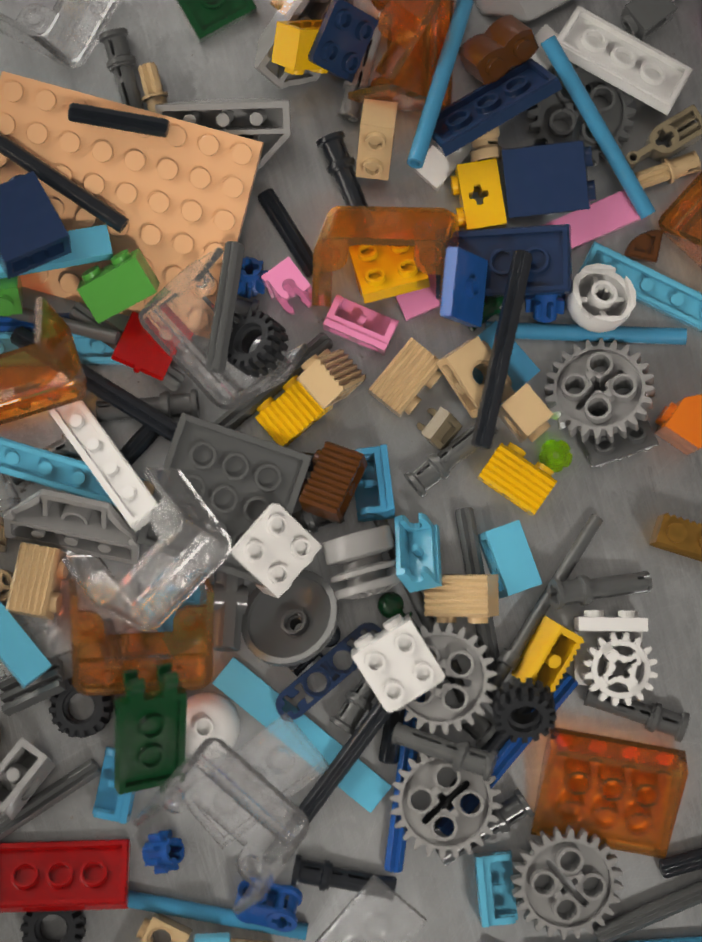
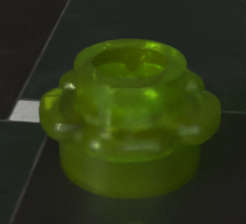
M551 439L546 441L542 446L543 450L539 453L540 462L554 472L562 471L564 467H568L572 462L570 446L563 440L555 441ZM554 452L559 454L557 459L553 457Z

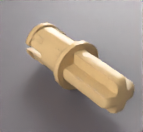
M148 62L138 67L145 94L142 97V101L146 103L148 111L156 113L155 105L167 103L166 97H168V93L163 91L156 64Z
M691 151L669 160L663 158L659 165L635 172L634 174L643 189L665 181L668 184H672L675 179L701 171V162L698 154L695 151Z

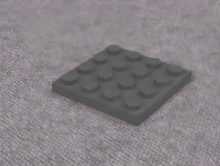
M181 413L153 494L164 511L141 528L137 543L262 585L232 556L231 550L270 504H279L291 516L293 515L312 456Z

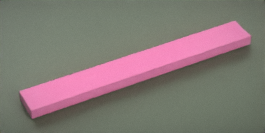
M622 190L592 203L590 209L573 211L541 226L570 224L571 250L640 221L641 218L626 192ZM436 271L428 274L430 287L395 296L405 321H409L441 306V300L436 299Z

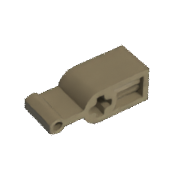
M693 104L657 125L648 136L645 147L638 151H630L625 158L632 170L638 163L648 157L654 161L661 162V159H669L701 140L702 116L696 106ZM657 139L660 142L666 140L668 142V145L665 146L664 144L658 146L656 144Z

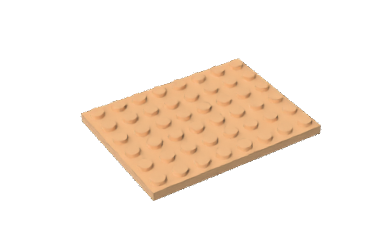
M2 71L0 77V133L127 217L129 222L121 233L107 225L113 256L126 249L132 252L139 248L160 282L157 293L121 311L119 314L131 316L134 311L155 321L159 319L162 321V324L173 329L210 338L225 243L228 241L239 242L264 143ZM71 103L164 118L169 120V132L167 137L163 138L72 122L68 120V110ZM0 153V184L8 182L16 175L29 173ZM39 180L67 231L105 225L104 222ZM106 260L20 275L22 287L85 304L77 291V287L82 279L81 275L96 265L101 269L112 262Z

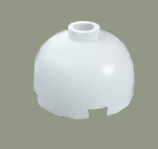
M600 263L586 265L572 280V293L567 294V308L571 318L587 331L602 333L615 330L629 318L636 305V291L631 280L627 276L623 279L619 274L615 273L617 269L611 265Z
M201 692L188 697L185 753L198 760H214L224 756L235 746L240 735L241 726L237 708L227 697L215 692Z

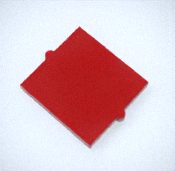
M133 311L111 359L133 368L135 373L142 372L163 381L184 333L162 324V321L159 319L155 321Z

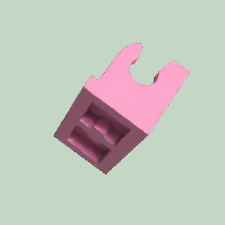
M289 256L261 276L268 295L271 299L275 297L288 314H295L293 307L288 304L290 297H300L301 302L308 308L316 303L311 285Z
M336 295L323 322V329L385 355L399 321L345 299L340 295Z

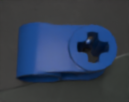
M248 878L243 880L238 886L234 913L236 918L246 924L264 926L280 932H290L297 927L296 911L297 907L302 903L303 894L299 889L290 885H280L257 878Z

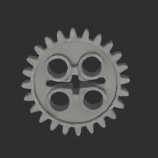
M600 338L597 347H593L591 342L586 340V349L583 350L574 344V354L571 356L566 352H562L563 363L553 361L552 366L555 373L551 372L546 375L549 384L544 385L545 395L548 396L545 398V402L548 408H552L550 411L554 415L551 419L559 418L557 422L560 430L569 426L568 432L571 438L580 432L582 442L584 443L590 435L594 436L596 444L600 443L602 436H607L609 442L613 443L614 434L617 432L624 439L627 438L626 428L629 427L637 431V419L646 421V410L653 409V400L650 398L655 397V387L651 386L654 384L653 374H647L649 372L648 362L640 364L641 354L639 352L630 356L629 345L623 347L621 351L618 350L617 340H614L610 347H605L603 338ZM599 366L608 368L607 371L602 373L593 371L594 368ZM579 387L583 389V391L578 394H571L568 392L571 388ZM620 388H628L631 390V392L626 395H620L616 393V391ZM596 409L606 411L604 415L598 417L591 414Z
M435 622L433 632L429 633L427 628L422 625L420 628L421 637L428 648L435 651L438 664L441 668L446 669L445 675L471 680L472 685L467 687L444 683L442 688H438V685L431 688V695L427 701L418 702L414 699L396 711L403 709L408 711L404 719L405 722L410 721L414 717L417 718L416 729L418 730L425 723H429L430 734H434L437 725H441L444 735H447L450 724H454L455 728L460 732L462 731V720L465 719L469 724L474 725L475 722L472 716L474 712L482 716L485 715L484 710L480 706L482 702L492 704L491 698L485 694L487 690L497 689L495 685L488 683V678L497 675V672L487 670V666L494 662V658H483L482 654L487 650V645L476 648L474 645L477 642L478 636L475 634L467 640L465 638V627H462L458 634H455L452 623L448 624L444 632L441 631L439 623ZM464 654L471 661L470 670L465 674H457L452 668V661L457 655ZM453 688L460 689L465 695V702L458 709L451 708L446 702V695Z
M420 753L421 762L418 764L409 758L410 772L402 769L398 771L404 778L403 783H392L396 789L400 790L399 795L390 796L391 801L399 803L398 808L390 811L391 815H401L402 820L397 822L395 828L406 827L408 830L402 839L405 841L414 837L416 839L413 847L414 850L420 848L422 844L426 845V856L428 857L434 849H439L440 859H444L446 850H451L454 858L457 859L459 848L461 847L468 854H471L472 848L470 843L473 841L482 847L484 843L480 837L481 833L493 835L492 830L487 826L488 822L498 823L500 820L491 814L492 810L502 808L501 804L493 802L492 797L499 795L501 790L490 789L489 786L497 779L496 776H491L489 782L483 780L481 775L464 769L461 772L456 771L451 763L434 757L428 758L427 755ZM444 768L454 770L457 774V782L452 787L446 788L441 786L437 781V775L440 770ZM464 781L470 783L469 787L452 801L453 810L449 812L448 809L444 808L427 824L421 822L422 818L439 804L438 795L442 793L444 796H449ZM417 791H425L431 797V805L426 810H416L411 804L412 796ZM467 794L475 795L480 801V808L474 814H467L460 807V800ZM441 817L449 818L454 824L453 833L444 838L438 836L434 831V824Z
M571 825L567 826L565 834L562 835L557 826H554L552 837H548L544 831H540L542 840L540 843L530 838L528 841L532 850L530 852L523 849L519 850L524 862H513L514 868L520 872V874L510 876L512 883L520 885L511 890L513 897L521 898L516 903L518 910L527 909L523 917L526 922L535 919L534 927L536 931H540L546 925V932L549 937H552L556 930H559L562 939L566 940L568 931L572 930L576 938L579 939L581 928L584 927L590 934H593L592 923L596 921L601 926H605L601 916L604 913L614 916L615 913L609 906L610 902H621L614 891L623 889V885L620 881L614 880V878L623 875L619 867H612L619 861L615 854L607 855L611 849L607 843L598 846L600 838L597 834L592 835L587 840L588 836L585 828H581L577 836ZM569 851L576 852V859L570 865L560 863L564 853ZM548 859L552 860L563 875L572 881L577 891L588 901L586 905H582L570 889L561 883L556 873L546 864ZM543 874L551 876L547 886L539 888L534 885L538 876ZM590 877H597L599 879L598 885L594 889H583L586 879ZM564 900L573 901V906L568 912L561 913L557 911L560 902Z

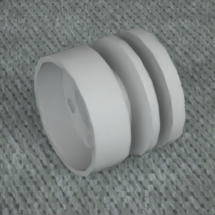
M389 525L356 532L321 543L326 565H342L344 569L343 572L331 578V583L347 580L348 588L334 592L336 600L366 598L387 592L401 583L396 574L387 576L386 569L396 566V559L383 560L382 553L395 547Z

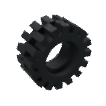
M258 310L256 313L248 311L247 317L243 314L238 317L240 321L238 324L233 321L227 361L248 376L259 377V374L265 376L269 374L268 368L274 371L278 367L275 362L277 360L282 362L285 358L281 352L288 350V345L284 342L289 341V338L285 333V328L268 314ZM262 335L258 347L249 353L254 340Z
M85 675L68 678L65 680L66 690L50 697L51 707H49V714L51 713L53 717L51 721L59 727L58 730L61 733H66L69 737L86 738L100 732L109 723L114 706L112 705L111 694L107 690L109 688L99 682V679ZM78 693L89 695L94 702V711L85 720L74 718L69 711V701Z
M526 677L525 683H521L520 678L514 679V685H511L509 681L503 683L504 690L498 688L495 691L496 696L492 698L493 718L497 732L501 731V736L505 739L510 735V741L516 742L518 737L522 739V743H528L529 737H532L535 742L540 740V733L546 737L549 734V728L553 729L555 721H557L554 696L551 693V689L548 686L543 687V682L540 680L533 684L532 678ZM523 706L536 708L533 712L528 714H516L512 712L513 710Z
M84 911L26 912L22 919L24 922L20 930L24 934L21 938L22 942H82L86 930H84L85 925L87 924L86 918L82 916ZM58 915L64 919L67 931L62 939L52 941L42 934L41 923L46 916Z

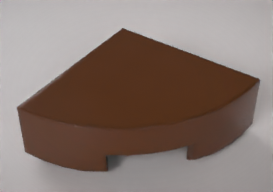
M650 230L638 235L629 243L623 255L632 260L655 265L658 260L664 230Z

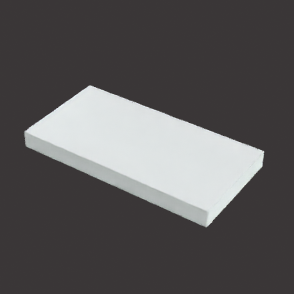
M577 6L557 37L570 62L665 115H668L693 71L692 68L580 6Z

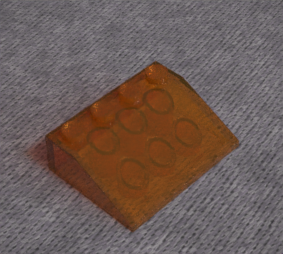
M556 727L550 729L542 761L531 834L540 836V831H544L548 837H552L553 827L557 826L562 835L565 834L567 826L571 825L576 836L581 828H585L588 836L587 840L592 835L597 834L600 838L598 846L607 843L614 850L665 859L688 777L685 751Z

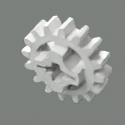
M610 632L608 642L601 637L596 639L599 646L598 649L587 648L592 658L591 660H583L582 664L590 667V672H586L582 676L584 679H592L593 683L588 687L590 692L600 690L598 700L603 702L610 696L612 706H617L619 699L623 700L625 706H631L632 696L642 701L644 697L641 691L643 689L653 690L648 680L649 678H657L658 674L650 671V666L658 662L657 659H648L647 655L651 652L652 648L650 646L641 648V637H636L631 642L629 641V633L623 632L620 640H618L615 632ZM626 646L632 649L633 652L625 656L619 655L613 647ZM602 656L605 661L603 672L598 674V663ZM616 661L618 663L629 662L623 669L626 674L624 677L617 674L611 676L613 671L616 670V665L614 664ZM641 664L642 673L638 681L635 677L636 669ZM617 682L621 683L627 691L614 692L609 690L607 686Z

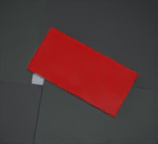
M130 839L0 843V913L128 909Z

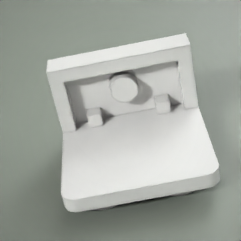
M272 503L235 544L231 554L262 584L255 583L256 587L264 594L279 598L290 588L300 572L312 562L314 556L322 548V545L281 505Z
M584 610V617H574V633L581 636L584 640V643L580 644L581 649L576 650L577 655H574V678L578 685H591L593 683L592 679L583 678V674L590 672V667L583 665L582 661L591 660L592 655L588 653L587 648L598 649L599 646L596 641L598 637L608 642L610 632H615L618 640H620L623 632H628L630 636L629 641L631 642L636 637L642 638L640 647L643 648V632H648V618H639V611H618V617H604V610ZM626 646L613 647L619 655L625 656L633 652L632 649ZM602 656L598 663V674L603 672L605 661ZM616 661L614 663L616 670L613 671L611 676L617 674L624 677L626 674L623 669L629 662L618 663ZM641 664L636 669L635 677L638 681L642 673ZM614 682L612 685H608V686H622V685H621V683Z
M400 614L390 618L383 623L385 629L374 636L371 632L366 633L354 641L355 647L351 649L352 659L385 711L389 713L396 711L427 692L445 678L443 670L419 634L409 614L403 618Z

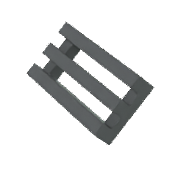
M57 657L48 660L52 667L24 689L14 676L0 682V689L4 691V693L0 694V698L5 703L1 706L2 712L7 716H11L65 691L63 661ZM56 679V681H54V682H52V683H50V684H48V685L42 687V685H45V684H47V683H49V682H51V681H53V680ZM27 692H31L14 700V698L19 697Z

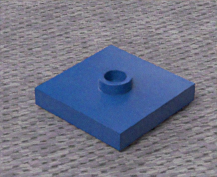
M447 247L440 316L469 327H482L488 260L459 247Z

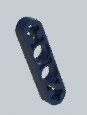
M370 622L358 626L279 694L275 703L278 715L286 720H296L358 668L353 659L350 668L346 670L336 668L333 664L334 654L338 651H346L351 655V649L353 648L347 645L349 640H352L354 643V641L362 636L360 632L363 630L367 633L374 631L377 634L382 629ZM321 673L326 678V688L321 692L311 691L307 686L309 675ZM301 684L304 693L313 698V700L307 703L304 697L296 705L299 709L297 713L294 714L291 710L285 713L282 710V707L285 705L283 698L288 696L292 699L298 695L300 691L296 690L295 686Z

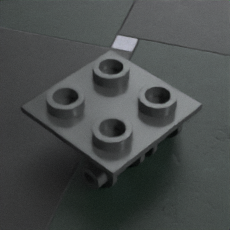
M631 391L626 392V393H623V394H620V395H626V394L630 393ZM596 409L591 412L593 416L597 417L606 413L602 409ZM637 419V431L627 427V438L625 439L618 432L615 433L613 443L609 442L607 436H602L600 443L596 444L594 436L590 435L584 443L589 453L587 458L590 466L600 468L604 464L615 460L620 461L624 457L629 458L632 454L644 450L648 451L650 448L658 446V440L648 420L642 421Z

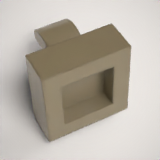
M440 407L438 411L429 408L427 412L433 418L427 426L420 422L416 426L421 431L423 437L433 447L441 451L451 443L463 426L444 408Z

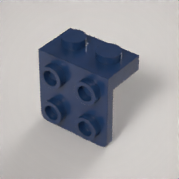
M332 0L308 54L309 61L329 71L328 74L352 83L379 20L345 0Z

